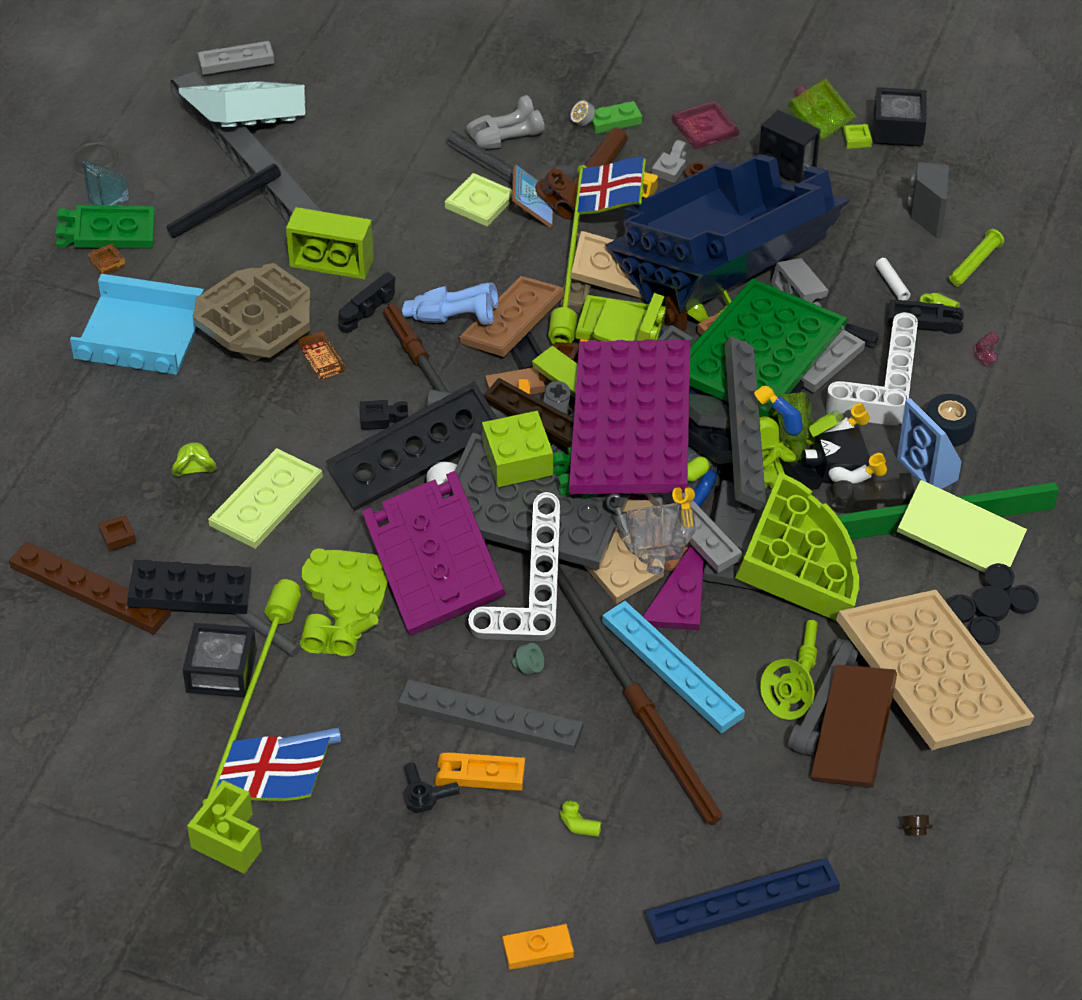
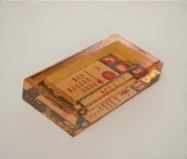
M323 331L298 339L299 348L320 380L345 371L344 362Z

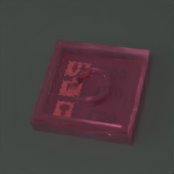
M716 100L672 114V122L695 150L739 136V128Z

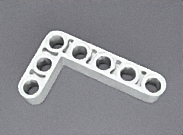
M899 313L893 319L885 386L843 381L833 382L829 385L827 392L826 412L828 414L837 409L840 410L843 419L846 417L850 419L852 417L851 408L857 403H862L866 409L865 411L869 413L870 423L885 425L902 424L905 401L909 398L918 325L917 318L914 315Z
M548 492L541 493L535 498L533 503L529 608H475L470 613L468 619L470 631L475 637L493 640L546 641L555 634L560 504L554 494ZM546 503L553 505L555 508L552 513L547 515L539 511V507ZM543 532H549L554 536L553 540L549 543H541L537 538ZM541 561H549L553 565L552 569L545 573L537 570L536 566ZM540 590H548L552 594L551 598L545 602L537 600L535 595ZM479 617H487L491 621L490 625L485 629H478L474 623ZM509 618H517L521 622L520 626L515 630H508L505 628L504 623ZM539 619H546L551 625L546 631H538L534 627L535 622Z

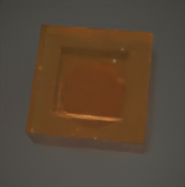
M112 243L88 253L90 262L100 274H108L125 266L124 257Z

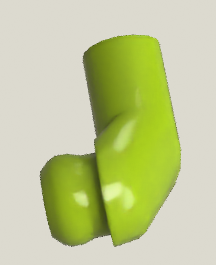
M939 293L923 294L919 299V302L943 304V306H954L955 308L960 307L959 302Z

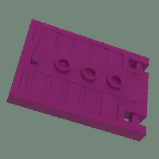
M456 471L446 474L448 481L438 485L434 479L382 502L384 509L374 513L371 507L362 511L404 623L411 636L506 595ZM453 491L454 495L444 499L443 495ZM389 520L390 523L380 527L379 523Z

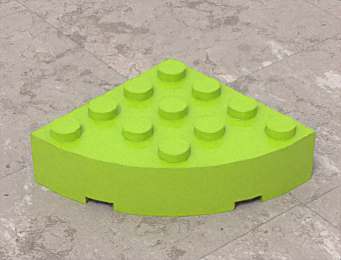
M779 472L735 578L837 621L836 618L839 611L855 607L858 595L859 574L856 566L857 555L847 529L826 503L822 504L812 496L813 491L801 482Z

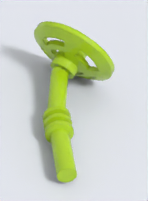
M808 620L806 622L804 642L799 649L798 662L792 659H779L769 664L763 672L760 684L763 701L767 708L781 719L793 720L800 718L809 711L813 703L814 684L809 673L811 668L816 665L817 659L815 643L818 623L815 620ZM790 666L791 673H786L781 677L774 674L779 668ZM771 685L774 686L775 695L781 702L780 704H778L773 697ZM801 699L804 701L805 704L797 711H789L791 704L797 703Z

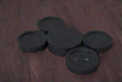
M1002 563L992 564L986 569L984 580L987 586L977 592L974 601L962 594L954 595L947 601L949 607L962 623L970 621L976 612L979 617L972 621L969 632L976 642L981 645H990L997 641L1000 634V626L997 622L1007 616L1010 606L1019 613H1030L1036 609L1039 602L1038 593L1028 585L1015 586L1008 595L1006 590L1012 587L1015 576L1013 570Z

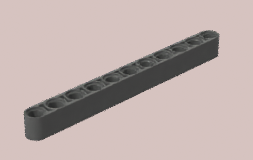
M190 71L170 80V86L175 97L247 178L272 163L278 166L281 171L280 177L258 190L287 223L295 207L321 211L252 133L241 124V121L236 122L237 126L222 127L221 122L210 121L179 93V88L208 86L195 71Z

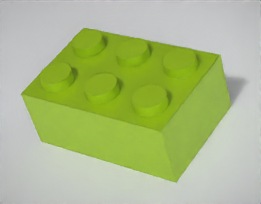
M295 207L286 227L290 267L365 280L374 260L372 221L370 219Z

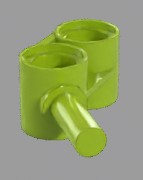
M373 613L360 621L352 617L342 616L337 618L334 626H332L331 620L324 615H308L305 620L300 646L309 653L336 654L343 657L351 656L356 651L357 642L362 633L378 624L379 619Z

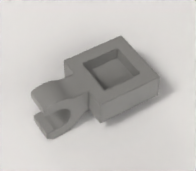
M676 140L671 154L663 152L652 167V174L658 175V178L675 183L686 168V160H684L686 152L683 150L687 143Z

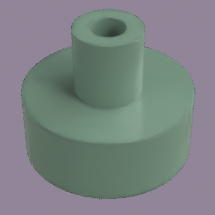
M529 643L517 649L516 657L513 658L512 663L516 669L520 668L524 674L531 675L542 671L544 656L537 644Z

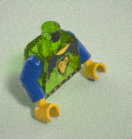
M760 387L754 392L755 396L763 405L771 400L773 403L771 407L775 409L772 416L774 417L778 414L781 442L795 454L796 461H801L802 450H806V445L814 444V437L809 430V426L813 423L811 400L805 392L775 395L770 387Z

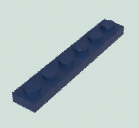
M826 858L646 911L645 919L658 945L839 891L840 883Z

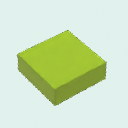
M868 124L843 126L842 133L847 149L872 147V137Z

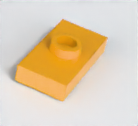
M567 924L502 936L509 970L574 958Z

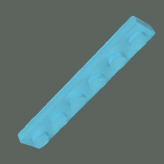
M626 601L602 615V623L721 734L744 719L745 710Z

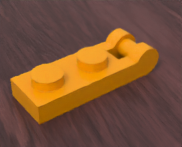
M441 753L438 757L437 766L440 768V771L436 773V786L457 782L458 786L519 791L523 789L525 758L461 753ZM455 768H461V771L452 770H454Z

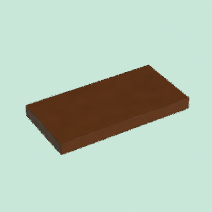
M836 664L811 774L813 781L874 788L897 679L895 669Z

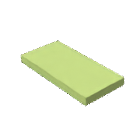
M276 448L208 519L209 526L256 549L323 477L322 470Z
M920 480L897 529V532L984 573L990 565L1002 563L1011 567L1027 529L923 480Z

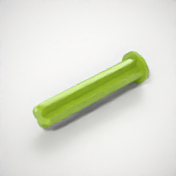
M989 229L985 233L983 241L949 276V281L955 287L963 284L995 248H999L1004 244L1003 235L995 229Z

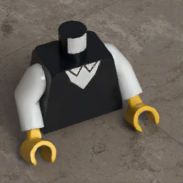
M862 403L855 404L851 408L852 417L850 419L846 417L836 426L824 433H820L817 436L813 449L802 450V465L804 467L817 466L819 475L824 479V482L838 483L846 487H853L855 485L866 486L869 478H871V474L883 476L887 472L884 455L876 453L870 457L860 428L854 427L855 424L866 425L870 420L869 413L865 411L864 405Z

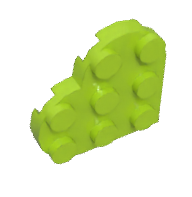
M315 549L302 567V585L312 593L313 598L324 601L326 613L328 612L335 620L342 616H348L360 621L372 613L379 617L383 610L389 587V581L379 555L342 550Z

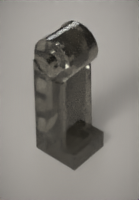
M899 473V479L859 483L841 480L833 483L829 489L832 508L838 513H855L908 505L915 492L911 473Z

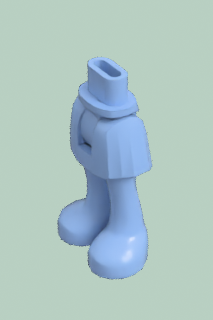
M493 282L482 283L457 292H448L446 286L425 292L422 296L418 295L414 300L405 301L402 314L404 317H414L415 320L439 323L446 322L449 317L457 314L474 313L481 324L492 325L494 319L493 309L498 307V293Z

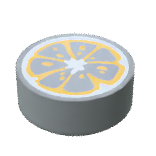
M581 100L572 108L570 118L578 126H585L593 119L595 108L586 100Z

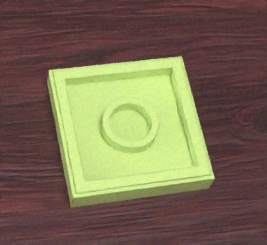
M473 173L445 200V208L488 227L512 202L513 190Z

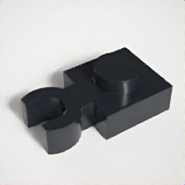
M388 400L360 401L362 429L388 428L389 422L394 421L397 423L408 417V404L405 401L389 406Z

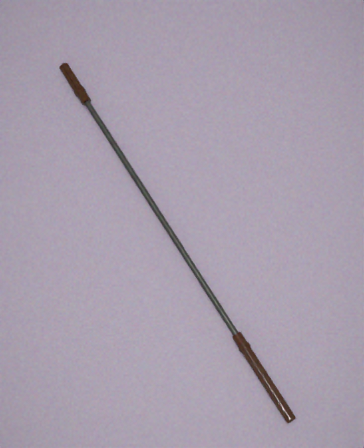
M393 303L388 304L383 309V314L401 340L405 351L409 353L416 365L422 367L435 390L448 392L428 361L429 354L423 347L419 336L414 333L398 306H395ZM457 417V418H456V421H457L459 424H461V425H466V424H468V422H467V420H466L465 418H462V417ZM545 561L546 565L551 570L553 565L549 561ZM558 564V583L623 684L625 688L624 695L633 707V712L644 724L707 824L715 825L717 821L722 819V813L655 710L654 703L647 697L640 684L633 682Z

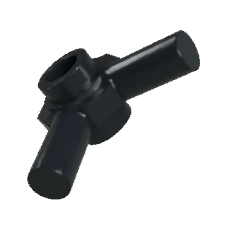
M408 763L404 766L409 786L404 791L407 809L415 813L425 812L433 808L437 802L436 800L460 794L457 782L433 787L430 784L421 782L415 763Z

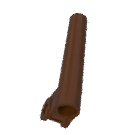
M612 128L584 165L589 168L611 164L628 140L625 131L620 128ZM552 169L547 173L545 179L539 180L535 185L537 195L548 203L562 218L571 219L574 217L579 172L571 181L561 170Z

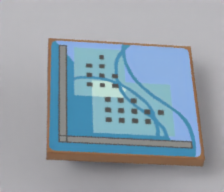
M515 165L513 167L512 194L515 208L518 206L522 207L524 214L529 212L551 228L553 226V208L537 195L535 185L538 180Z

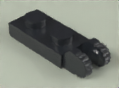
M386 272L339 310V319H341L339 321V330L346 334L352 332V330L358 328L360 320L366 316H371L376 308L384 302H389L395 295V276Z
M895 299L889 301L887 325L893 326V319L897 314L910 313L917 318V328L942 329L948 334H958L963 329L964 311L960 308L943 306V304Z

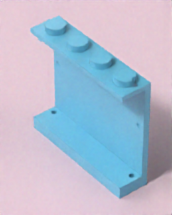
M101 274L98 280L100 299L84 333L80 338H70L73 358L178 375L198 328L193 322V312L196 298L204 293V289Z

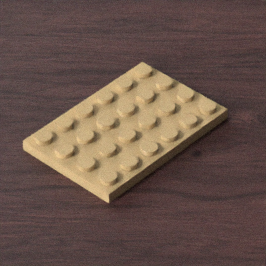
M937 590L839 611L836 618L837 622L870 667L896 670L897 679L893 698L931 750L1031 725L1034 715Z

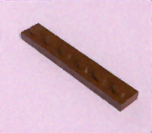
M27 541L9 560L10 568L153 635L171 616L170 609L127 607L129 588Z

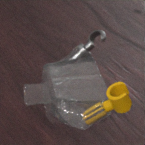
M680 487L673 490L672 497L676 503L628 510V514L627 511H622L621 506L615 507L610 503L612 497L620 498L619 494L613 493L607 497V507L616 513L613 518L622 542L632 555H636L642 563L647 564V571L651 574L664 573L665 561L676 560L682 557L684 547L687 546L695 534L694 510L690 506V502L695 498V492L690 487L685 488L686 495L684 499Z

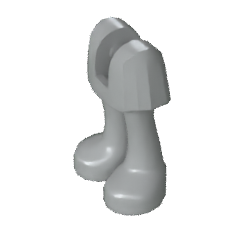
M524 95L518 98L517 109L513 113L493 118L490 115L482 116L470 122L466 126V130L477 146L483 149L501 148V141L508 138L542 134L545 127L541 113L538 110L534 111L530 97Z

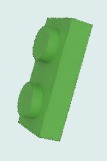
M634 101L595 109L590 125L595 134L610 131L612 128H625L642 124V115Z

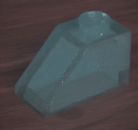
M90 161L82 163L88 200L91 204L118 206L129 199L128 183L123 175L116 173L108 167Z

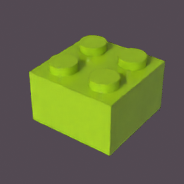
M538 411L482 422L483 447L497 487L553 476V451Z

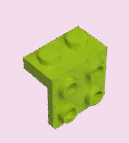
M654 293L648 310L614 299H607L594 329L593 337L600 341L655 340L659 329L655 324H661L666 311L665 308L661 307L664 296Z

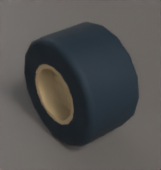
M943 394L933 398L927 405L926 414L946 433L953 446H960L968 442L973 436L977 411L974 404L967 398L956 394Z

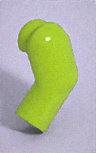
M696 457L688 463V481L694 482L708 472L710 465L706 458Z
M566 801L562 805L563 810L560 812V817L570 832L586 836H600L601 821L583 819L578 812L579 805L574 801Z

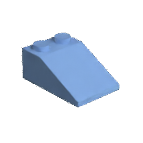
M911 398L907 399L904 407L897 460L919 482L923 480L937 488L943 489L958 481L962 461L946 433Z

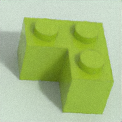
M223 780L187 825L192 849L243 874L246 873L262 851L259 828L247 823L253 815L250 792Z

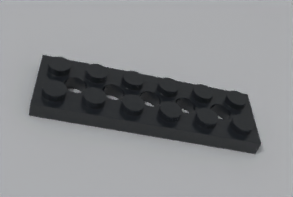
M475 381L328 459L326 464L355 511L429 471L437 463L446 462L464 452L472 433L482 435V422L498 418ZM467 413L472 417V420L466 425H461L456 421V418L459 414ZM435 427H444L447 430V434L442 438L434 437L431 432ZM411 440H419L423 446L419 451L413 452L407 449V444ZM393 453L398 457V460L392 465H386L382 462V458L385 454ZM361 467H370L373 473L369 478L363 479L357 475V471Z

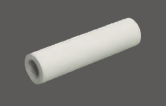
M886 258L879 259L875 266L898 300H908L911 294Z

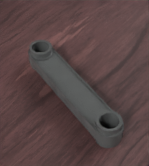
M841 638L837 640L831 658L833 663L802 725L796 724L791 732L788 747L792 748L793 751L804 755L812 756L820 738V732L818 731L824 720L836 664L857 666L861 657V653L851 640Z

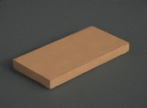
M520 276L498 298V307L493 309L494 319L492 325H483L477 319L459 336L461 344L504 357L564 297V288Z

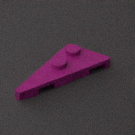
M692 545L643 616L653 627L687 630L700 629L704 558Z

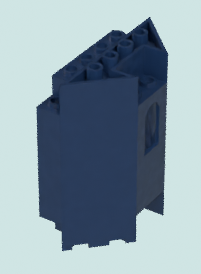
M759 154L738 165L718 162L642 199L641 205L634 204L624 208L626 220L623 221L625 235L605 244V246L647 303L651 301L654 293L664 295L670 291H675L679 310L682 313L777 264V262H781L823 240L828 234L827 230L830 226L834 225L841 214V209L848 204L850 199L833 195L828 170L810 166L803 170L805 180L796 185L781 182L777 158Z

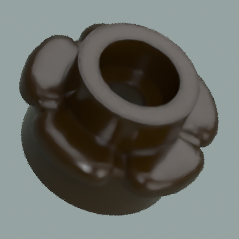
M929 815L903 816L904 825L901 826V829H907V835L911 836L927 835L926 829L932 828L933 825H929Z

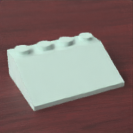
M255 81L179 88V93L210 121L221 122L222 127L237 126L236 122L241 121L242 125H253L259 119H261V123H274L276 118L279 117L281 121H294L295 116L305 115L304 85Z

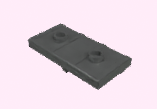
M723 480L721 482L714 523L741 550L743 560L765 505L760 510H757L735 500L734 482ZM765 488L766 502L772 489ZM742 560L719 573L707 561L705 562L702 580L760 590V588L735 578Z

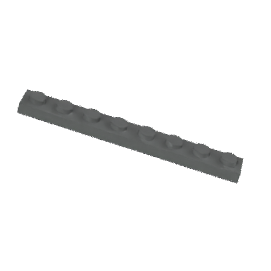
M731 336L725 342L735 500L760 510L766 504L759 407L758 399L754 394L757 390L754 347L745 341H740Z

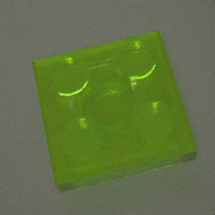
M826 78L788 103V106L798 119L821 129L819 143L856 118V115Z

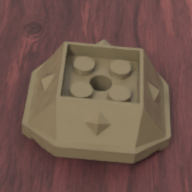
M275 263L265 264L262 268L239 270L196 298L193 322L194 325L219 342L221 346L226 347L230 351L239 352L251 362H255L262 357L270 358L279 351L285 350L286 346L310 331V288Z

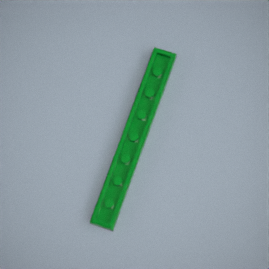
M1056 482L960 496L959 498L997 516L1004 517L1055 509L1059 489ZM908 505L837 516L847 529L851 540L899 533L897 529Z

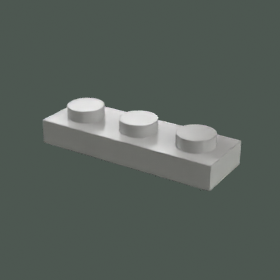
M265 41L198 52V60L202 74L205 75L273 64L274 55L270 42Z
M843 329L801 379L804 382V387L813 393L864 350L865 342Z

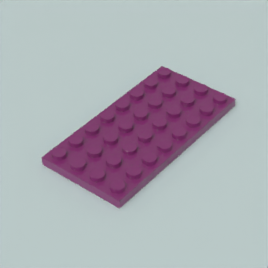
M690 340L579 341L569 482L570 494L672 493L678 487L682 489V493H685V488H688Z

